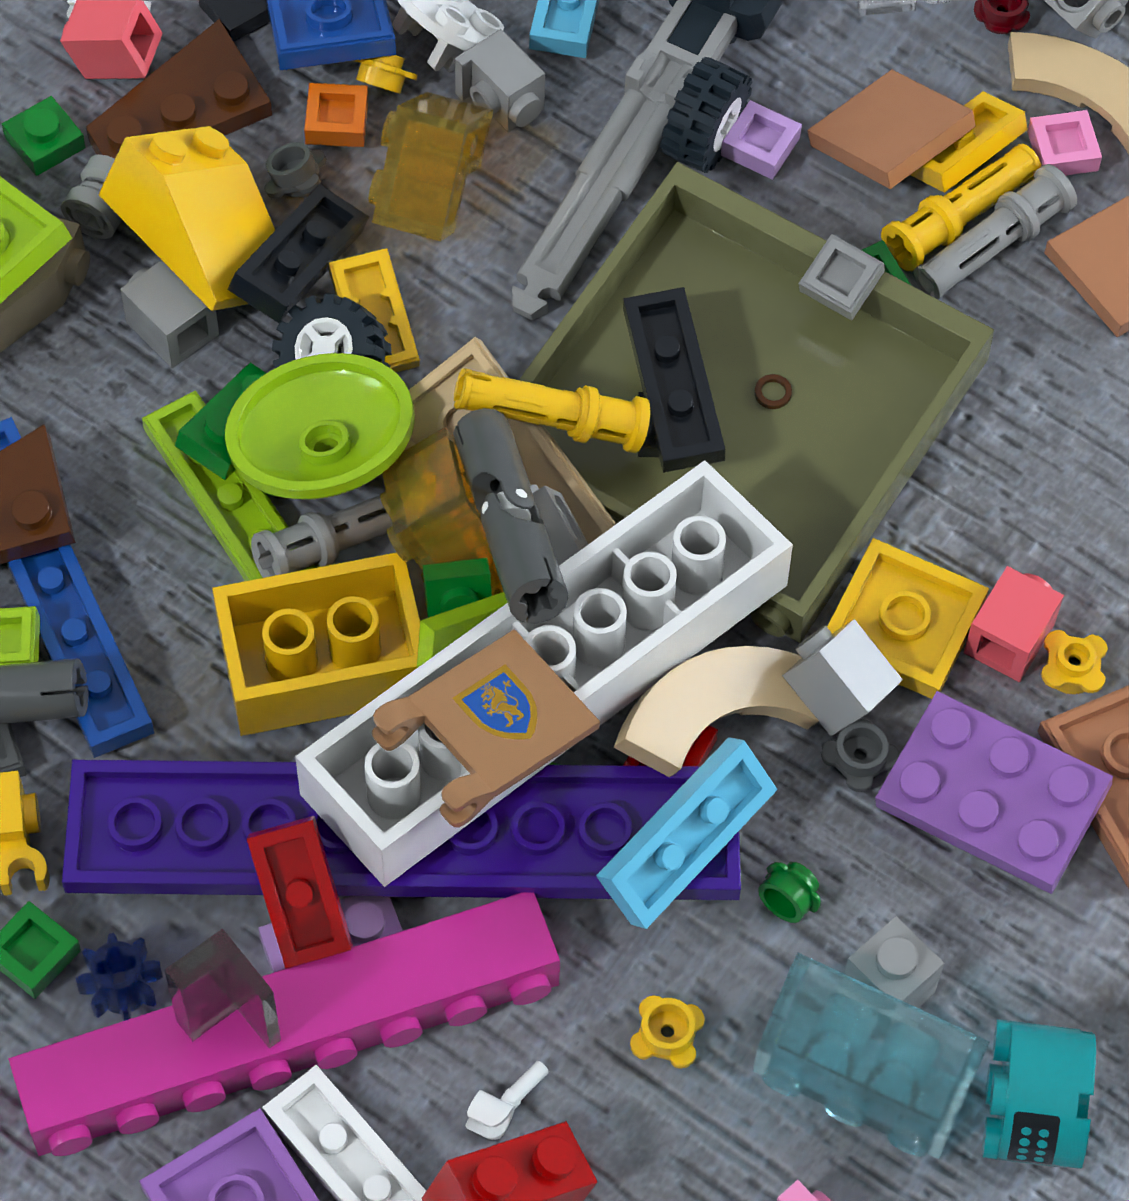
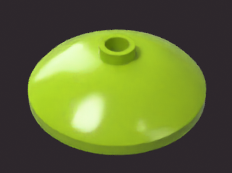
M327 353L312 355L293 360L269 371L242 393L232 407L225 428L226 447L231 462L239 475L246 482L265 493L302 500L334 497L369 483L387 470L399 458L413 433L415 424L414 406L405 382L396 372L383 363L354 354Z

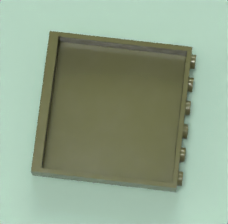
M677 162L519 380L573 392L577 388H583L587 385L597 388L599 395L631 401L635 396H638V392H643L623 312V298L684 287L726 449L725 461L709 465L793 544L787 586L749 615H751L753 622L766 633L776 637L786 635L801 643L988 361L994 329L887 272L883 273L853 320H849L799 290L798 283L826 243L825 239ZM765 375H780L791 384V399L785 406L779 409H768L760 405L756 400V383ZM769 382L761 389L763 396L768 400H780L785 395L784 387L777 382ZM544 425L616 524L695 468L691 467L663 473L659 457H638V452L635 454L624 451L622 444L590 438L586 443L573 440V437L568 436L566 430Z

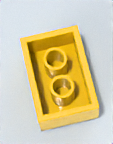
M404 551L212 587L217 623L240 736L354 714L417 669L420 618Z

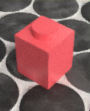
M76 0L70 18L64 25L60 42L85 79L146 78L163 32L143 0Z
M1007 566L973 620L963 653L1020 683L1042 647L1045 637L1054 627L1064 595L1053 590L1050 584L1041 577L1029 573L1022 574Z

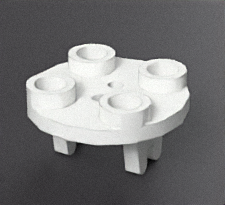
M397 0L401 8L392 23V27L400 35L408 30L413 36H416L423 28L432 33L438 39V42L427 63L435 71H439L444 67L448 72L455 70V58L496 31L500 29L503 31L504 29L502 22L486 10L477 8L469 0Z

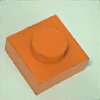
M309 83L304 128L305 144L364 147L368 111V85Z

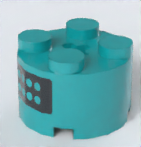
M997 1019L992 1059L994 1061H1002L1003 1063L1002 1065L989 1063L985 1105H990V1115H997V1118L986 1117L982 1158L1081 1169L1086 1156L1091 1119L1087 1118L1090 1095L1094 1096L1096 1070L1095 1034L1093 1032L1081 1031V1029Z

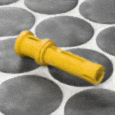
M1025 144L1016 145L1012 150L1004 154L1003 157L973 175L953 191L948 192L944 196L930 195L919 203L917 212L902 222L891 221L882 228L881 239L887 245L900 268L905 271H914L917 266L923 264L925 255L940 245L948 246L963 233L964 226L978 215L983 214L996 205L1001 195L1005 192H1013L1033 180L1035 171L1041 167L1039 157L1029 146Z
M463 368L458 375L454 390V401H456L454 408L469 411L483 408L495 409L503 413L508 419L566 430L568 436L573 437V440L586 443L590 438L618 443L622 444L624 451L635 454L640 451L644 444L650 422V403L647 398L635 396L631 401L599 395L597 388L587 385L583 388L579 387L573 392L506 377L492 376Z

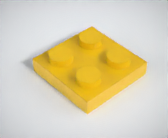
M872 538L827 627L834 633L855 619L903 679L899 685L932 699L936 691L941 692L968 637L971 624L986 601L989 588Z

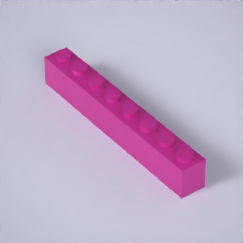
M522 892L354 946L351 951L283 969L8 1058L38 1156L51 1152L54 1156H67L89 1147L92 1144V1139L118 1130L122 1134H134L147 1130L158 1123L160 1116L185 1108L188 1112H201L221 1104L226 1099V1095L249 1087L258 1091L278 1087L287 1082L292 1077V1073L318 1065L321 1069L336 1068L353 1060L357 1056L358 1051L376 1045L384 1044L385 1047L389 1048L403 1046L419 1038L423 1033L422 1030L446 1022L450 1026H462L483 1017L487 1013V1009L513 1001L515 1005H526L536 1002L547 996L551 992V988L559 986L560 958L535 893Z

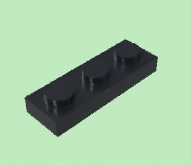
M320 184L235 272L227 290L277 323H280L288 314L287 311L297 304L327 272L328 263L337 261L361 235L369 216Z
M681 287L623 298V312L644 397L650 403V422L663 473L696 467L704 460L708 464L725 461L726 449L685 288Z

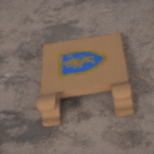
M514 629L410 696L389 701L376 709L373 714V721L376 727L372 730V736L383 749L392 751L402 745L423 723L430 728L470 773L451 781L444 786L441 792L442 800L445 803H442L439 811L451 826L459 828L472 820L493 798L598 730L600 721Z

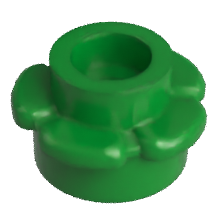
M774 862L766 868L768 874L759 886L758 893L764 905L774 915L786 922L798 923L809 911L813 913L818 911L821 906L820 896L816 892L819 889V882L808 868L797 862H789L787 865L781 862Z

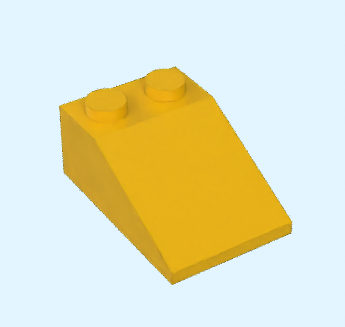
M210 126L125 137L98 195L211 311L249 304L227 289L235 272L274 233L275 228L247 162L229 146L228 139L222 133Z

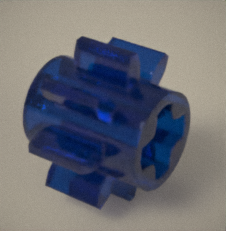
M109 933L108 943L102 945L96 952L86 948L83 950L85 964L91 970V973L81 974L75 979L79 994L90 995L95 993L91 1001L94 1016L99 1018L109 1010L110 1012L121 1014L125 1021L131 1019V1012L138 1009L142 1004L152 1007L156 1005L154 991L147 983L163 978L160 961L150 960L144 962L148 951L143 938H139L131 945L118 941L114 933ZM126 972L125 982L113 984V974Z

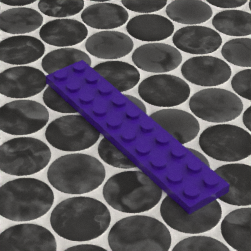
M72 760L62 885L65 893L263 895L247 843L248 834L315 816L338 896L506 898L525 892L535 893L536 898L612 899L596 875L700 766H682L681 770L669 778L649 766L547 765L384 887L300 795L296 762ZM740 830L674 900L740 899Z

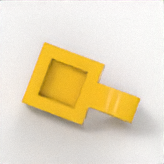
M18 770L0 773V889L4 896L12 895L11 879L14 873L20 869L34 871L39 891H46L50 883V874L45 858L38 850L30 847L29 834L41 832L37 794H25Z

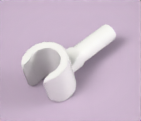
M536 1061L505 1091L501 1099L479 1090L468 1108L467 1116L469 1119L465 1127L487 1139H500L505 1134L514 1110L520 1105L521 1100L549 1073L547 1067L542 1062Z

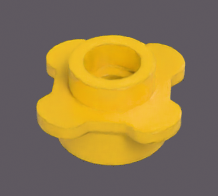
M397 55L354 60L361 63L356 77L357 81L398 94L401 93L405 77L417 81L418 75L402 70L405 58Z
M1054 630L1047 634L1044 640V648L1048 651V661L1041 672L1044 683L1066 694L1096 693L1101 690L1106 680L1105 675L1100 671L1101 659L1108 650L1106 642L1100 636L1094 634L1088 635L1085 638L1068 636L1062 630ZM1075 657L1079 659L1080 664L1077 666L1069 663V659Z
M653 995L642 1000L639 1005V1014L642 1017L640 1029L630 1040V1048L633 1054L642 1060L649 1059L652 1056L666 1059L675 1068L679 1069L690 1066L696 1059V1050L693 1046L695 1034L703 1028L705 1022L702 1010L696 1005H687L675 998H661L660 996ZM664 1027H671L674 1034L670 1037H665L662 1035L661 1030Z

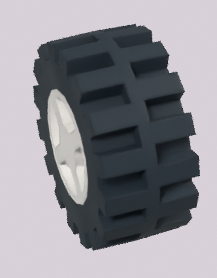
M704 57L701 62H697L693 67L692 74L688 73L685 78L682 90H678L674 98L675 104L667 115L669 120L662 132V136H664L661 141L662 152L704 173L712 171L716 163L720 162L723 158L721 156L722 141L748 104L747 100L752 92L750 87L752 78L733 67L709 57Z
M324 294V299H320L315 295L305 298L306 307L304 308L295 304L287 311L291 315L292 320L289 323L281 320L276 329L283 334L281 340H273L272 351L279 355V359L273 360L274 368L303 357L338 353V346H342L341 353L368 357L383 363L389 368L391 366L384 361L385 356L392 355L391 344L384 339L388 335L384 326L376 320L377 317L360 304L335 294Z

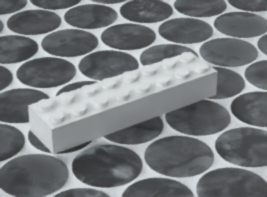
M704 460L559 565L567 588L568 601L566 607L558 616L538 624L527 623L526 620L521 622L511 614L508 603L296 755L300 795L378 881L386 887L560 755L493 798L472 820L457 828L451 826L439 811L442 803H445L442 800L441 792L444 786L451 781L470 773L425 723L396 749L392 751L383 749L372 736V730L376 727L373 721V714L376 709L389 701L410 696L515 629L599 719L600 725H602L645 693L669 671L693 657L785 588L788 584L793 544Z

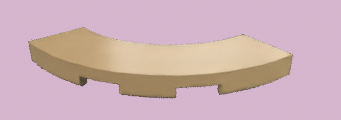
M1010 32L1008 52L1012 91L1040 93L1059 98L1079 108L1090 107L1112 125L1111 132L1118 138L1129 155V67L1101 51L1078 42L1036 33Z
M737 646L708 651L688 659L669 671L641 696L624 721L614 748L670 778L681 770L685 757L699 734L711 723L725 716L735 713L740 715H765L794 723L808 730L819 720L782 676L802 657L789 651L770 647Z

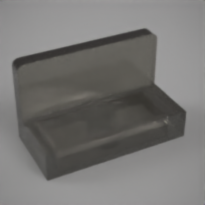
M223 928L164 970L176 1021L192 1042L237 1009L268 1048H271L281 1040L272 989Z

